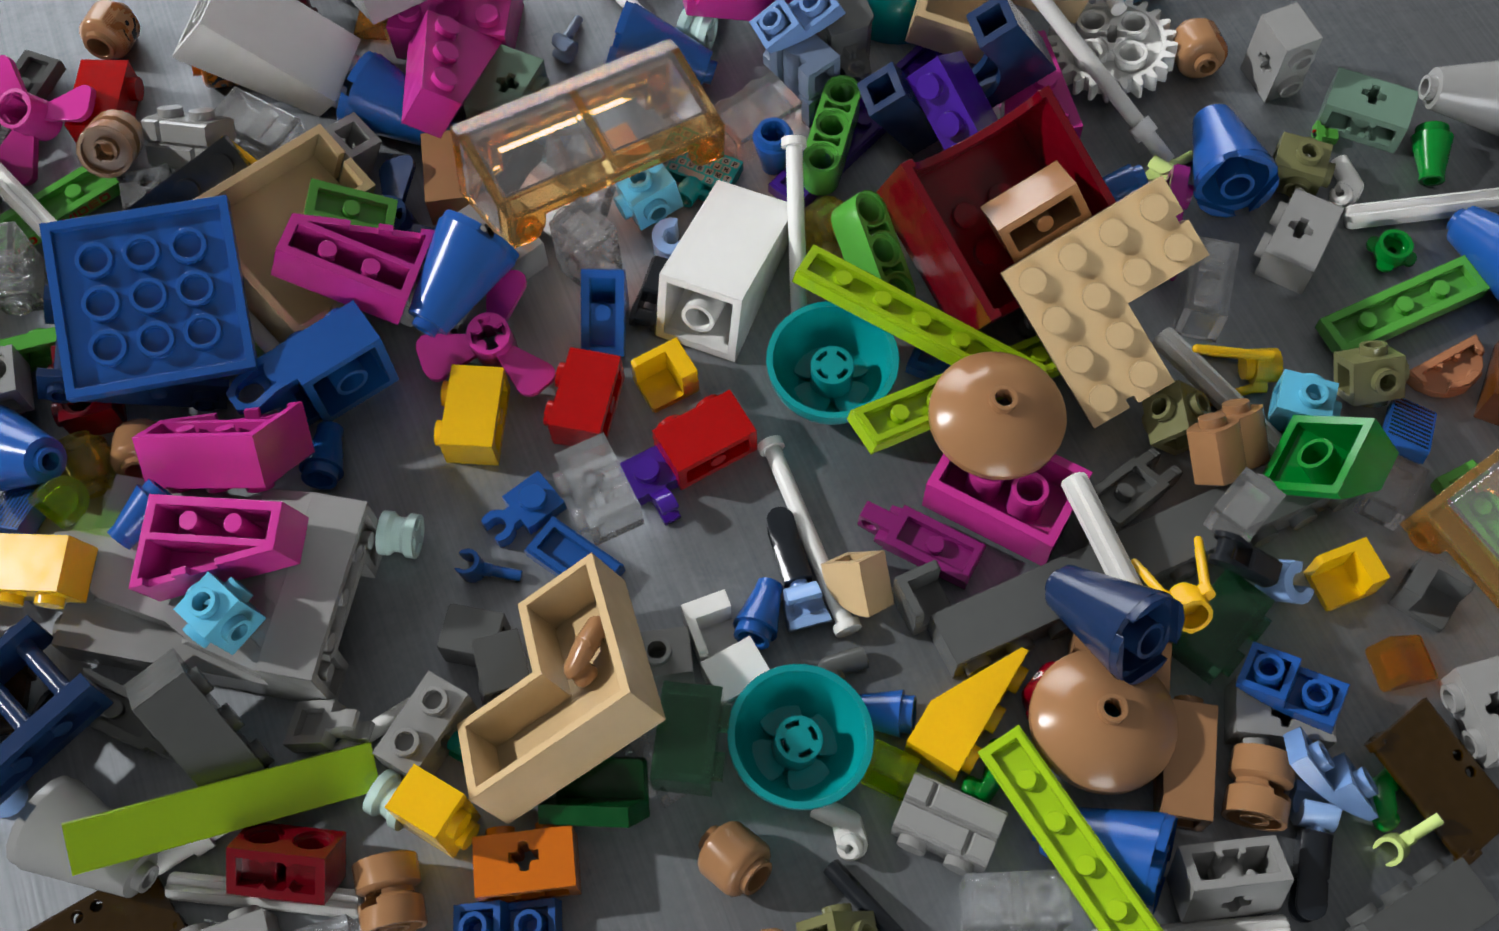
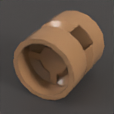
M111 109L101 112L90 122L77 140L76 154L81 165L88 172L98 177L114 178L121 176L131 167L145 144L142 126L134 116L125 111Z
M1258 743L1234 745L1231 750L1228 775L1234 783L1228 784L1225 787L1221 809L1222 817L1229 822L1254 830L1268 832L1286 830L1288 828L1292 801L1285 792L1294 788L1296 777L1295 770L1289 764L1287 751Z
M397 850L383 852L360 859L352 865L355 894L364 898V902L357 909L360 931H416L428 924L424 895L415 891V887L422 881L418 854L415 851Z

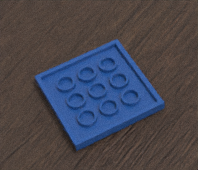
M227 195L39 224L66 399L70 403L232 376L253 370L259 371L232 212Z

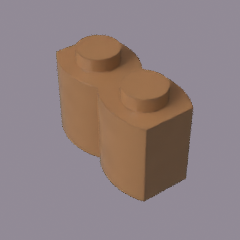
M1246 398L1231 399L1221 404L1222 408L1216 412L1199 416L1197 418L1198 422L1187 429L1195 484L1225 486L1240 480L1247 474V470L1257 468L1270 459L1263 404H1250V400Z

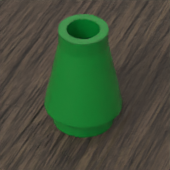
M1428 121L1421 123L1415 127L1414 134L1410 137L1418 171V183L1420 185L1438 186L1445 182V172L1454 141V134L1450 131L1449 124L1445 122Z

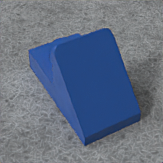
M581 268V349L624 357L626 355V311L629 309L625 269Z

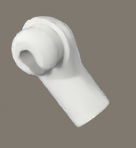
M1340 155L1331 161V163L1336 164L1333 176L1337 184L1329 192V202L1341 206L1345 210L1347 205L1357 203L1364 190V182L1347 155Z
M838 802L811 811V818L832 827L837 845V853L841 858L846 861H855L865 855L868 848V838L862 818L857 811Z

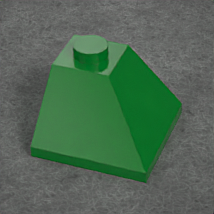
M1293 415L1256 488L1260 493L1340 500L1379 491L1382 489L1399 452L1376 418Z

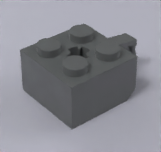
M838 0L846 14L816 33V35L840 55V75L850 76L860 82L872 74L869 60L874 14L867 0Z

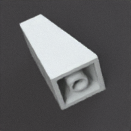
M198 0L172 57L320 117L331 106L337 108L341 92L346 94L347 87L343 86V82L360 58L355 52L361 39L298 0Z
M718 180L659 273L655 336L667 340L677 337L682 345L732 362L736 361L788 246V211L786 201Z

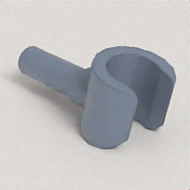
M575 15L563 34L555 33L552 37V45L555 47L552 56L566 64L572 62L578 52V43L573 41V37L583 22L581 16Z

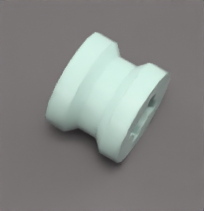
M684 8L679 16L676 28L711 50L717 35L718 18L686 15Z
M384 510L379 517L376 528L375 546L378 555L389 556L394 552H399L405 558L417 559L424 541L425 523L423 515L410 513L407 517H402L396 511Z
M387 769L370 787L362 808L370 816H382L386 819L388 827L395 831H400L404 827L391 815L385 806L402 782L401 776L393 769Z

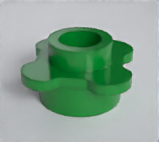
M1390 229L1383 232L1380 237L1371 236L1366 242V248L1368 251L1373 252L1377 261L1376 267L1381 272L1389 273L1393 268L1399 266L1412 267L1417 261V255L1413 252V240L1404 231Z

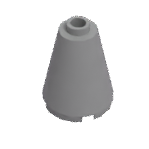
M1499 60L1435 67L1422 78L1418 95L1426 109L1499 137Z
M66 775L51 780L34 794L29 803L36 807L26 821L19 817L16 819L6 844L7 859L20 870L125 898H131L138 892H146L155 882L159 873V866H157L158 855L153 853L72 876L61 823L110 811L111 809L81 780Z

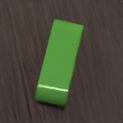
M847 75L834 76L825 84L808 136L807 147L803 152L804 187L809 193L817 196L831 194L837 189L859 120L861 93L857 86L858 81Z
M863 190L837 206L832 212L831 223L844 260L916 297L913 279L883 199L872 190Z

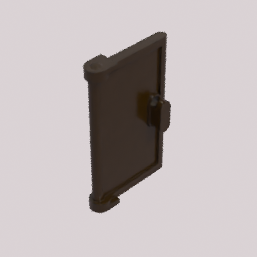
M1427 697L1420 700L1386 730L1377 732L1364 743L1367 750L1375 754L1425 820L1436 812L1438 813L1444 824L1433 831L1454 856L1453 861L1463 857L1468 865L1472 864L1483 854L1481 849L1499 834V789ZM1467 769L1471 772L1470 777L1467 775Z
M157 876L152 886L144 893L138 892L131 898H125L97 890L27 931H179L189 925L176 912L170 898L165 896V888L159 876ZM76 914H79V915L76 917V920H75V923H74V920H73V919H74V916H75Z

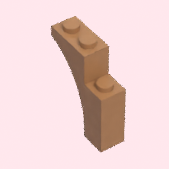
M1073 634L1068 643L1067 655L1088 649L1075 634ZM1168 642L1161 653L1168 659L1155 675L1170 693L1172 643ZM1178 695L1172 699L1178 720L1176 747L1166 767L1152 780L1153 812H1167L1177 816V828L1202 832L1213 822L1218 705L1205 704L1204 700L1198 696Z

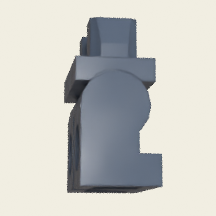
M816 34L783 50L773 53L765 50L763 53V64L770 69L771 87L777 93L784 90L787 100L799 105V118L809 128L813 124L825 84L832 77L840 75V55Z

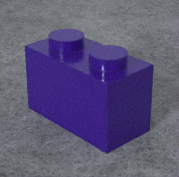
M962 50L939 55L906 77L944 150L998 120Z

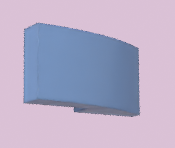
M776 0L749 21L766 50L769 53H773L815 35L845 15L846 12L838 0H793L789 4L786 0Z
M1301 726L1283 734L1290 766L1314 791L1338 808L1367 821H1372L1379 817L1373 800V796L1379 794L1373 778L1365 767L1356 769L1345 752L1331 758L1324 744L1320 740L1313 743Z

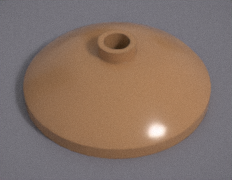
M982 352L955 362L945 370L936 382L928 407L929 426L939 449L952 463L962 470L985 479L1012 480L1036 472L1055 455L1066 431V407L1055 382L1036 364L1010 353ZM995 398H1006L1010 405H1000Z
M1089 649L1071 653L1051 665L1038 681L1030 700L1029 726L1037 751L1055 774L1081 790L1102 795H1119L1135 791L1147 785L1163 771L1175 750L1178 736L1177 714L1171 696L1160 679L1154 674L1137 685H1130L1124 680H1118ZM1104 704L1114 705L1119 711V716H1109L1104 710Z

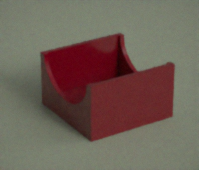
M1049 85L1038 90L1028 100L1002 118L950 148L918 162H914L910 158L901 163L876 192L883 199L895 232L940 310L979 331L1020 308L1000 275V272L1015 263L995 237L980 208L982 205L1056 160L1077 183L1092 216L1116 202Z

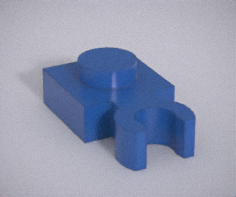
M536 471L502 496L507 506L506 509L488 512L484 515L481 522L486 531H489L498 524L505 525L504 531L494 537L497 545L503 548L514 541L517 530L522 526L532 535L546 525L552 516L557 517L567 508L564 500L543 475Z

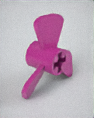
M5 55L0 56V124L12 130L0 145V162L23 186H30L38 179L39 141H49L59 134L63 122H83L87 120L94 110L96 90L88 85H81L51 101H47L27 92L14 60Z
M510 270L486 294V312L475 316L470 321L466 334H436L434 338L424 334L418 338L416 352L423 372L431 381L441 382L448 378L452 364L467 365L476 358L483 366L504 367L518 392L526 397L537 396L555 381L556 372L554 367L548 362L518 348L517 341L507 323L527 286L526 277L521 271ZM496 335L495 342L498 347L488 350V345L483 339Z

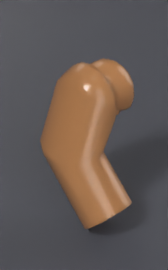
M592 616L587 620L576 636L563 666L567 680L572 679L575 685L580 688L588 686L598 675L597 667L591 664L590 661L605 639L600 616Z

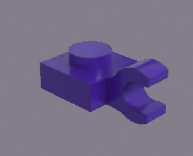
M656 445L617 464L620 476L639 507L651 501L665 526L681 518L677 510L679 504L671 490L678 487L677 478Z

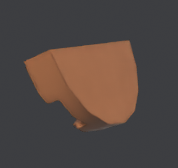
M1475 334L1410 370V376L1406 383L1415 391L1430 397L1451 398L1464 394L1482 375V356L1485 350L1478 336Z

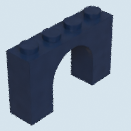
M989 0L966 15L979 48L984 52L983 57L972 68V71L992 108L1057 70L1043 38L1011 0ZM892 61L858 82L857 86L869 117L910 153L915 155L937 142L938 138L906 79L908 76Z

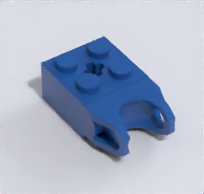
M353 300L343 307H337L329 311L323 319L308 328L292 333L284 342L258 357L257 366L259 371L253 370L239 374L232 381L226 395L239 415H244L243 411L245 409L260 407L261 415L272 410H277L280 413L287 408L286 405L288 403L302 401L308 426L320 419L322 422L337 419L400 379L381 337ZM258 384L264 388L265 392L256 401L251 403L239 401V393L245 386Z

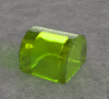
M58 476L36 488L27 498L32 506L60 528L64 529L76 524L86 513L90 502L89 493L84 484L70 476Z
M876 738L869 767L860 782L901 802L905 797L915 771L918 769L921 758Z

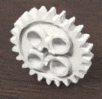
M1096 0L1094 4L1088 2L1075 24L1071 23L1126 94L1131 92L1137 98H1141L1143 87L1150 91H1155L1157 81L1165 82L1168 71H1172L1174 67L1178 42L1172 41L1177 32L1170 29L1171 20H1160V9L1148 12L1147 1L1135 6L1133 5V0H1126L1127 9L1119 16H1114L1104 0ZM1050 25L1047 37L1066 84H1073L1072 94L1077 95L1081 91L1086 90L1088 91V100L1091 101L1096 94H1102L1104 102L1108 103L1109 99Z

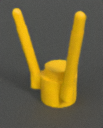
M1201 344L1192 346V351L1200 355L1238 359L1239 377L1242 380L1247 379L1249 382L1248 385L1235 388L1242 396L1251 393H1267L1268 383L1278 382L1283 373V357L1278 348L1244 349Z
M1201 536L1194 537V552L1199 579L1197 586L1182 582L1174 585L1170 590L1164 589L1138 559L1134 558L1131 560L1137 574L1148 587L1167 592L1181 602L1185 617L1182 631L1189 634L1203 630L1209 625L1213 619V610L1209 601L1216 596V592L1210 583L1206 550Z

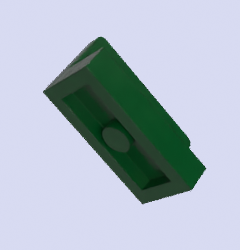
M610 756L556 792L555 797L538 804V823L546 825L630 828L650 817L647 760L644 757Z

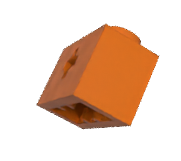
M537 822L533 830L516 832L513 826H495L486 829L483 836L472 837L474 894L478 902L502 900L511 903L582 894L578 835L573 826L546 825ZM531 851L536 860L530 861L529 870L523 871L516 862L523 861L525 852Z

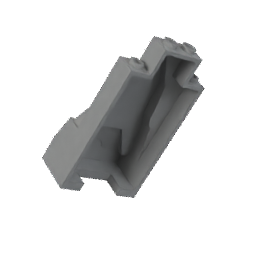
M117 474L111 489L107 490L103 497L101 515L53 507L35 533L70 535L98 548L87 602H65L64 609H52L63 611V614L54 623L51 645L69 659L142 672L174 648L188 667L192 669L196 666L212 686L292 701L336 699L338 701L349 666L348 662L338 651L339 643L360 576L376 578L382 555H378L375 546L378 519L367 501L316 492L269 489L255 497L222 492L208 493L205 489H191L182 493H171L177 496L282 501L309 517L300 564L239 580L254 595L249 602L266 617V620L235 654L231 655L212 643L203 648L184 633L182 629L187 622L173 609L185 595L160 602L128 589L139 541L129 550L115 541L107 531L114 525L136 485L142 486L145 483L144 479ZM29 601L33 606L40 607V606L34 605V604H33L34 601Z

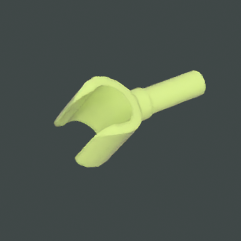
M1193 150L1169 162L1155 155L1147 165L1149 167L1145 172L1147 179L1152 181L1162 175L1166 179L1174 165H1186L1193 161Z
M1436 812L1410 830L1407 829L1401 834L1398 832L1386 833L1374 842L1373 849L1384 842L1393 843L1398 849V857H1395L1385 865L1389 867L1396 866L1409 856L1412 845L1443 825L1444 821Z

